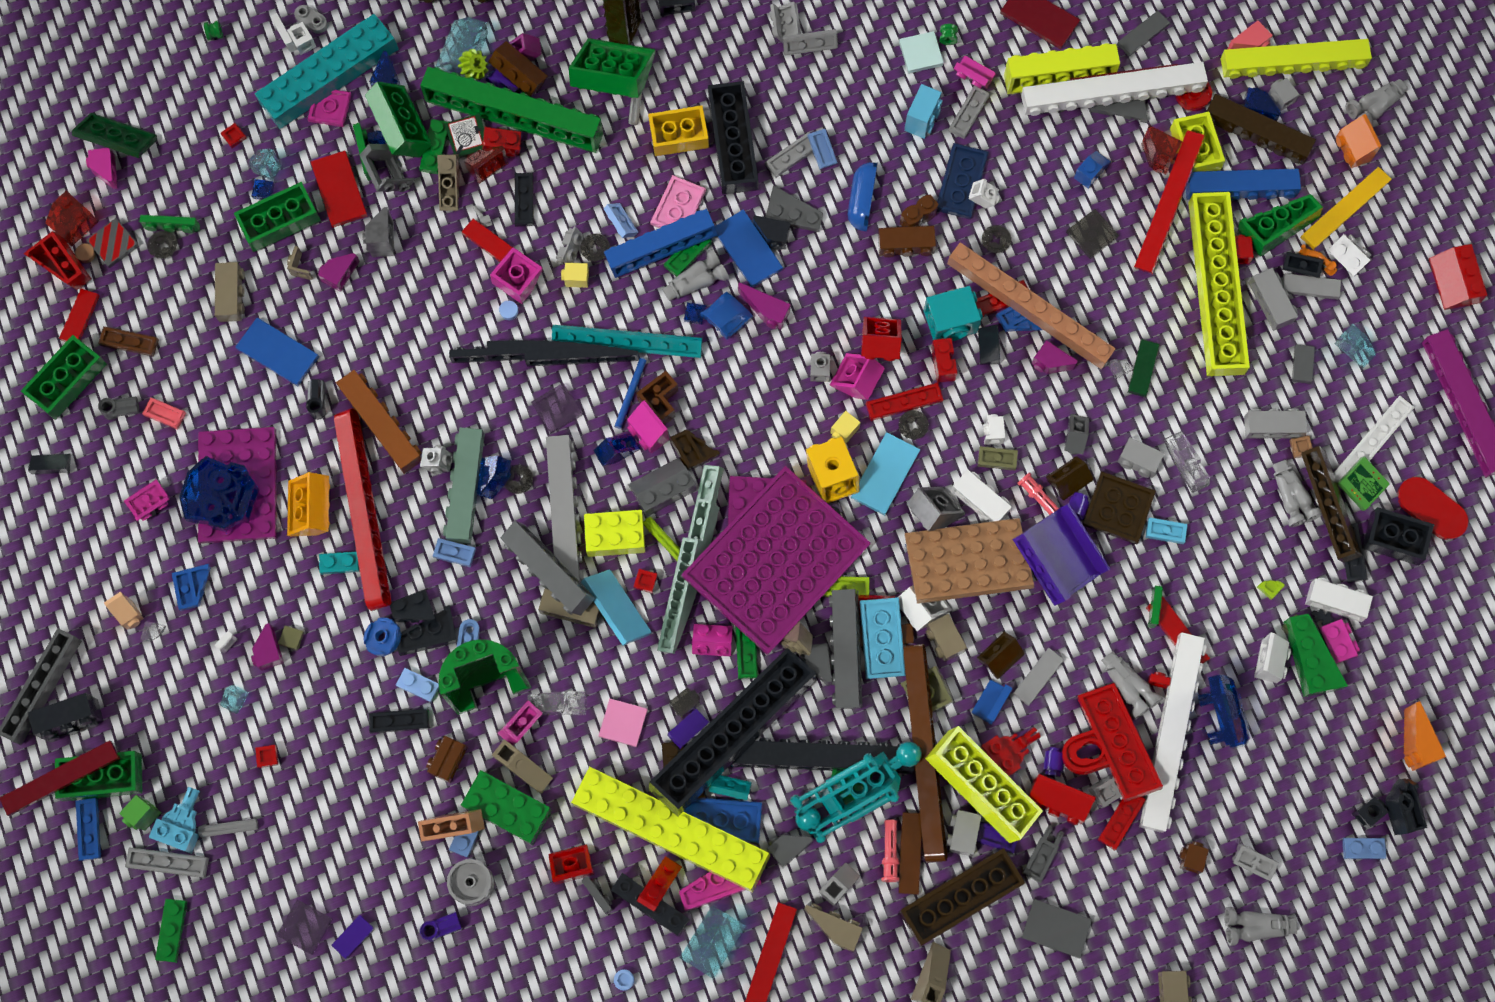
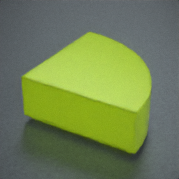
M1270 580L1260 583L1257 588L1272 600L1285 584L1280 581Z

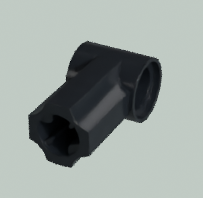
M319 379L308 381L306 409L315 420L322 419L326 415L325 381ZM315 406H320L317 411H312Z

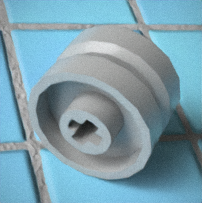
M465 859L458 862L451 868L447 876V887L450 895L456 901L466 906L483 904L490 898L494 890L495 880L492 872L486 865L474 859ZM469 879L474 881L471 886L467 884Z

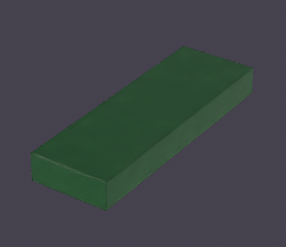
M1140 340L1127 393L1146 398L1159 348L1158 343Z

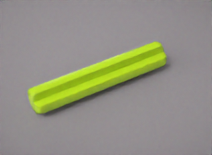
M651 517L646 518L643 521L644 526L678 561L680 548Z

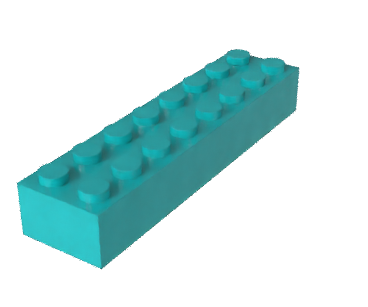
M372 14L254 94L277 127L281 129L308 111L311 105L314 103L315 105L330 96L332 91L341 89L399 50L392 34L379 18Z

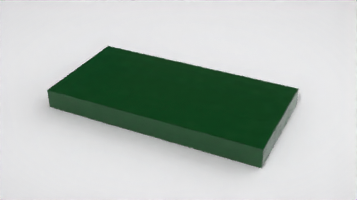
M94 113L86 116L72 130V136L136 158H140L157 141L156 134Z

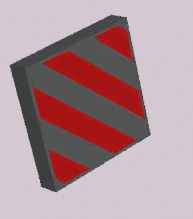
M117 218L86 239L109 268L139 247L138 243Z

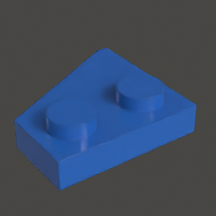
M1011 307L996 315L1005 332L1043 330Z
M209 564L171 573L180 611L200 607L211 569Z

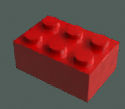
M864 317L861 357L870 360L876 358H884L886 361L899 360L902 339L901 320Z

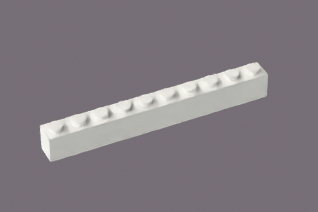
M1199 62L1023 87L1021 98L1025 115L1036 116L1045 112L1056 113L1059 110L1072 111L1081 107L1091 108L1102 104L1107 106L1116 102L1127 103L1137 99L1142 101L1151 97L1163 98L1167 95H1182L1187 92L1198 93L1205 89L1208 80L1204 63Z
M1182 632L1177 637L1169 676L1171 678L1170 686L1167 687L1152 760L1163 788L1145 795L1146 800L1139 824L1141 828L1163 833L1166 832V829H1170L1172 817H1169L1170 809H1174L1176 798L1173 797L1174 790H1177L1180 779L1177 778L1178 770L1181 771L1183 766L1181 754L1182 751L1186 750L1187 746L1185 734L1190 730L1191 720H1188L1189 714L1193 712L1195 701H1192L1193 694L1197 693L1199 682H1196L1197 674H1201L1203 663H1200L1201 655L1204 656L1206 651L1205 638Z

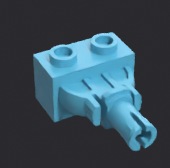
M188 787L182 803L179 805L174 804L172 810L167 812L161 820L156 819L149 838L192 854L199 835L195 833V816L197 812L193 810V806L200 791Z

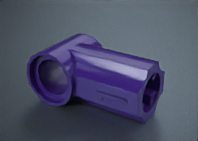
M496 68L485 78L488 83L493 84L495 87L501 89L508 88L518 94L522 92L521 89Z
M455 912L434 921L423 923L420 927L422 938L428 942H433L440 937L461 930L457 913ZM428 927L435 928V933L431 937L425 936V930Z

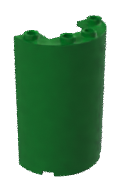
M472 640L456 647L444 660L438 682L440 695L457 715L476 709L470 691L472 689L505 677L508 679L513 695L532 687L514 655L503 645L490 640Z

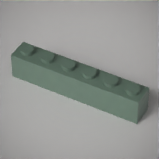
M460 427L459 433L455 435L457 452H453L455 467L454 470H451L450 481H453L452 488L448 490L450 506L446 507L445 515L448 518L447 525H444L443 536H445L446 540L459 544H471L485 437L482 429Z

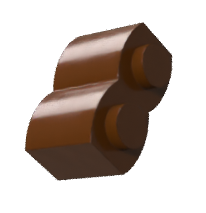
M931 194L921 197L916 205H911L902 212L900 225L902 227H915L932 220L937 213L938 203Z

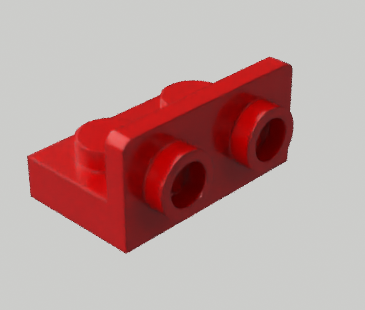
M485 127L482 150L489 154L505 153L506 156L511 157L519 155L521 132Z

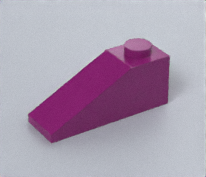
M739 282L738 293L769 328L781 330L790 313L791 304Z

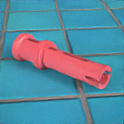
M1029 472L1017 484L1021 485L1029 493L1028 496L1030 498H1035L1049 515L1059 508L1045 494L1043 486L1041 484L1038 485Z
M885 820V858L882 860L884 865L882 881L899 882V877H897L898 865L900 864L897 858V820Z

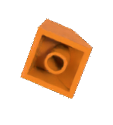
M1366 114L1343 127L1336 136V143L1338 147H1341L1344 159L1351 168L1371 162L1381 147Z

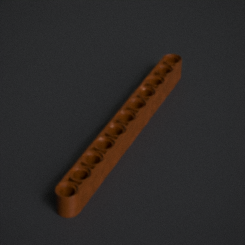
M924 644L904 646L903 653L912 741L920 747L922 757L920 762L915 765L924 857L926 863L946 862L947 846L939 772L925 759L936 746L926 648Z

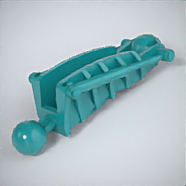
M913 742L902 743L897 749L896 756L890 760L884 751L875 757L871 753H867L864 755L863 760L827 779L822 785L800 797L799 795H793L790 802L796 808L794 812L796 814L795 821L797 826L801 830L807 831L809 835L814 834L813 836L818 843H823L826 835L847 823L860 819L890 801L897 802L899 800L897 793L901 778L896 769L901 766L912 767L917 765L922 757L920 747ZM873 772L881 774L877 780L871 779L870 775ZM855 783H862L864 785L860 791L854 790L853 786ZM815 794L813 798L802 804L803 800ZM852 794L855 800L846 805L842 798ZM818 802H822L830 814L822 820L819 812L812 807ZM843 817H847L846 819H844V820H842L841 822L838 823V820H839V819H841V818H843ZM831 822L834 824V826L823 832L820 830Z

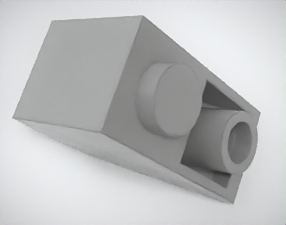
M845 862L821 888L819 893L835 906L859 879L860 875Z

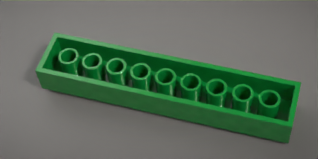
M427 67L420 84L427 103L470 116L480 113L481 119L586 151L597 153L603 137L601 118L595 114L588 115L578 109L565 108L558 103L551 104L541 98H531L525 93L518 94L508 88L501 89L491 83H481L471 77H461L455 72L448 73L438 67Z

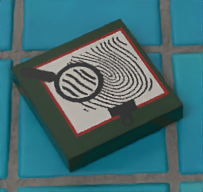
M480 113L444 123L453 153L459 154V158L485 151L482 150L484 126Z

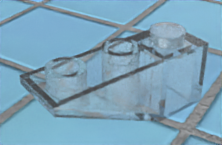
M563 691L528 694L527 701L529 700L543 713L542 715H586L587 695L585 692Z

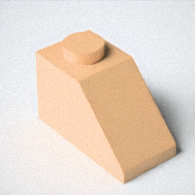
M122 592L104 602L117 621L127 630L135 628L144 619L133 601Z

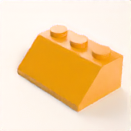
M308 472L288 481L287 536H316L328 532L330 525L329 476Z

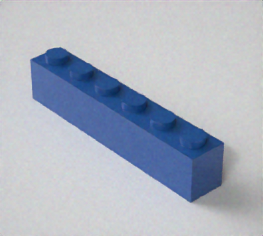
M1299 169L1192 172L1186 186V199L1190 200L1193 193L1230 192L1231 200H1238L1240 198H1247L1249 200L1257 198L1275 199L1277 197L1291 199L1297 197L1301 190Z
M706 208L685 218H680L671 224L663 225L659 229L647 232L635 239H630L623 244L613 246L604 251V254L614 277L617 278L717 236V232Z

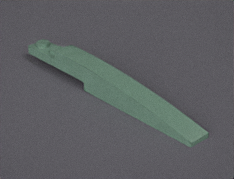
M704 465L688 538L683 537L657 648V651L675 654L697 590L681 575L711 544L720 507L716 506L724 468L720 466Z

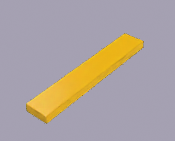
M1377 167L1304 232L1300 238L1314 250L1392 179L1380 167Z

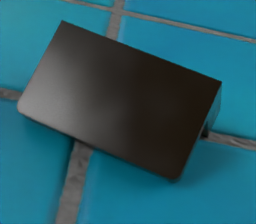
M1077 456L1046 476L1048 483L1057 489L1062 500L1067 499L1093 481L1087 463Z
M1004 631L977 659L981 664L989 668L996 679H999L1025 655V652L1016 638Z

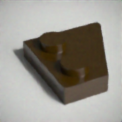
M687 429L671 436L669 439L688 471L720 456V452L717 449L713 450L706 445L705 441L695 437Z

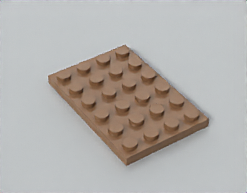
M1020 518L940 528L934 531L925 530L905 533V543L916 603L1033 589L1034 582L1031 568L1012 540L1023 533Z

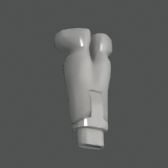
M1400 79L1395 82L1391 81L1363 96L1359 102L1356 100L1348 101L1345 106L1346 111L1352 120L1366 114L1371 125H1373V120L1382 116L1390 106L1403 97L1408 87Z
M710 249L707 251L706 261L700 260L686 271L668 282L669 285L662 288L667 299L671 301L674 298L679 299L696 290L714 284L716 280L726 281L729 279V276L724 266L720 264L715 251Z
M1287 460L1272 465L1275 471L1273 475L1280 490L1284 508L1291 516L1288 520L1289 527H1297L1304 524L1305 521L1308 523L1322 516L1320 508H1312L1310 494L1303 486L1293 467H1289Z
M1114 651L1101 660L1126 703L1134 706L1131 713L1134 720L1141 717L1149 708H1153L1163 700L1164 697L1159 693H1153L1150 685L1122 657H1118ZM1140 696L1144 697L1146 703L1140 698Z
M1233 907L1225 908V926H1244L1239 929L1234 927L1226 929L1225 934L1229 946L1237 945L1239 939L1251 942L1297 934V921L1295 917L1251 911L1237 914Z

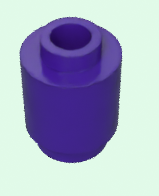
M1074 493L1070 497L1069 504L1079 520L1083 521L1089 505L1088 496L1082 493Z
M1050 747L1049 751H1045L1043 770L1045 771V776L1059 778L1064 769L1062 752L1060 748Z

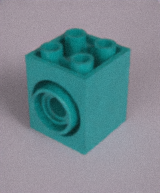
M970 286L926 297L924 314L933 340L952 338V341H956L978 332L983 315L981 309H977L975 303L977 302L975 292L971 291Z

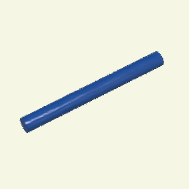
M639 358L614 425L615 428L621 429L646 364V360L643 358Z

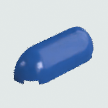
M874 162L865 163L855 171L847 213L851 225L858 230L866 232L878 164Z

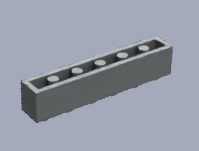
M514 521L500 537L505 543L504 547L517 555L515 558L521 564H525L528 567L527 571L531 575L540 579V585L547 590L549 589L552 592L551 596L556 601L562 602L564 605L563 609L567 613L581 616L594 601L595 597L525 524Z
M856 589L832 590V595L829 596V605L832 607L833 614L830 615V626L833 627L830 643L831 646H834V654H831V664L834 666L832 685H835L832 702L833 705H836L837 709L863 708L859 592Z
M57 628L0 726L1 736L19 745L23 744L32 728L28 712L45 706L82 642L80 639Z

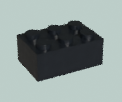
M1377 507L1370 514L1362 548L1419 566L1426 560L1434 524Z
M87 693L28 712L33 735L48 742L57 741L60 739V736L66 734L68 736L75 735L83 728H95L98 726V723L104 722L98 699Z

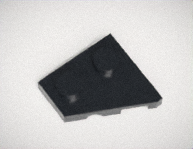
M426 589L392 601L390 604L395 622L410 621L412 623H419L420 620L430 621V623L437 622Z

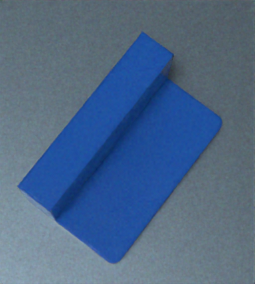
M990 680L973 708L972 714L992 725L1013 688L1008 685L1003 687Z

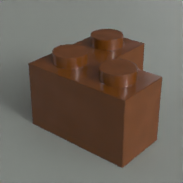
M664 371L636 393L639 403L645 400L664 425L676 417L675 409L667 400L679 392L678 384L667 371Z

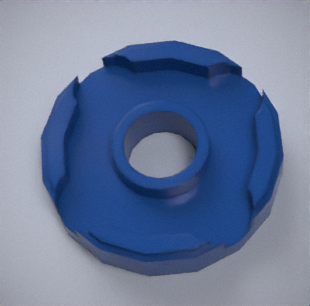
M378 618L374 623L371 622L364 633L363 639L368 652L383 657L391 654L400 643V627L389 618ZM385 632V638L379 641V636Z

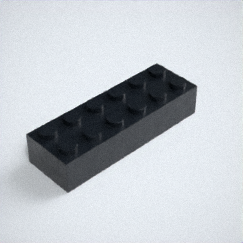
M744 81L708 85V98L722 195L758 190V174Z

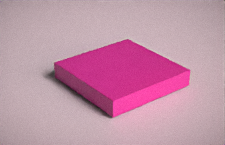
M334 90L330 96L315 105L314 103L311 105L307 119L308 122L344 127L351 100V92Z

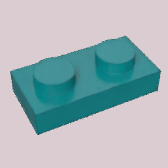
M357 552L319 554V573L321 575L360 572Z
M720 775L709 786L708 792L748 800L752 782Z

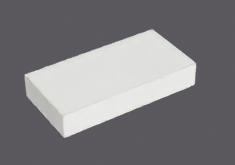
M278 14L272 15L271 19L289 52L295 51L296 48Z

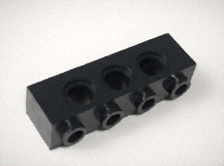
M622 873L611 888V891L679 937L690 919L663 900H661L655 911L637 902L644 887Z

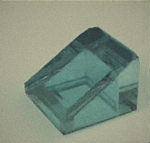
M231 685L225 689L220 706L237 714L245 702L248 692L235 685Z

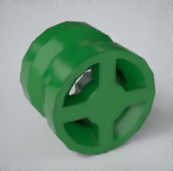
M219 20L214 21V23H204V31L208 41L213 38H223Z
M954 24L942 25L940 27V32L942 33L940 43L944 45L956 44L958 41L956 36L958 27Z

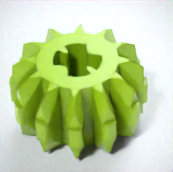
M475 49L464 51L458 59L461 64H458L457 67L462 69L460 74H465V78L471 77L476 80L484 78L485 73L489 71L486 68L489 63L485 62L487 56H482V51H476Z

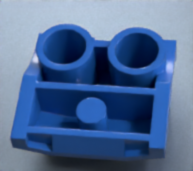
M728 292L722 294L710 307L700 313L727 340L740 331L753 318V315Z

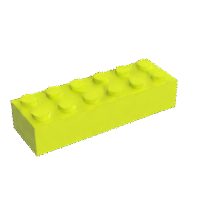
M1105 43L1100 46H1085L1080 49L1068 48L1064 51L1056 52L1052 50L1042 54L1014 55L1008 58L1004 72L1007 94L1022 93L1023 87L1070 81V78L1117 72L1120 65L1116 44Z
M959 726L947 731L925 758L1009 843L1021 840L1043 812Z

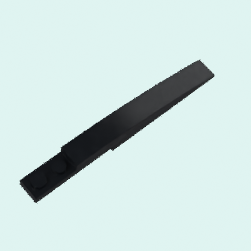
M501 340L487 341V348L481 346L473 347V349L457 347L454 350H449V358L452 363L525 360L527 367L639 361V353L629 349L585 343Z

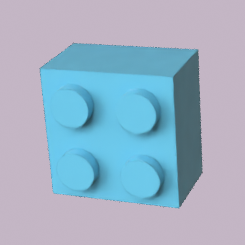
M921 84L907 113L904 131L925 139L927 133H931L934 127L933 122L941 112L942 92Z

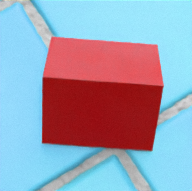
M587 844L548 854L552 881L555 885L595 875Z

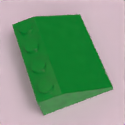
M588 38L568 68L570 86L596 92L611 93L613 95H623L630 98H639L645 88L656 50Z

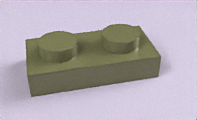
M980 446L977 467L1016 471L1018 450Z

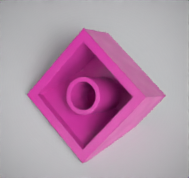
M513 247L490 274L493 285L522 304L533 291L543 268Z
M846 353L830 386L856 399L868 400L885 368L876 359L870 360L861 357L859 354Z
M644 400L627 419V429L632 436L636 435L640 439L639 444L645 451L648 449L652 454L669 441V435L666 426Z

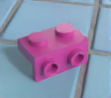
M964 56L961 63L957 62L954 67L958 77L966 80V78L973 81L971 84L979 89L982 87L987 89L996 74L967 56Z
M155 479L125 499L124 503L135 516L136 521L139 519L144 521L152 516L151 511L158 508V510H161L169 504L167 501L170 497L158 480Z
M1340 619L1320 627L1336 664L1358 657L1357 652L1360 649L1356 640L1352 641L1349 636L1352 631L1348 622L1344 623Z
M694 624L692 654L731 656L733 626Z

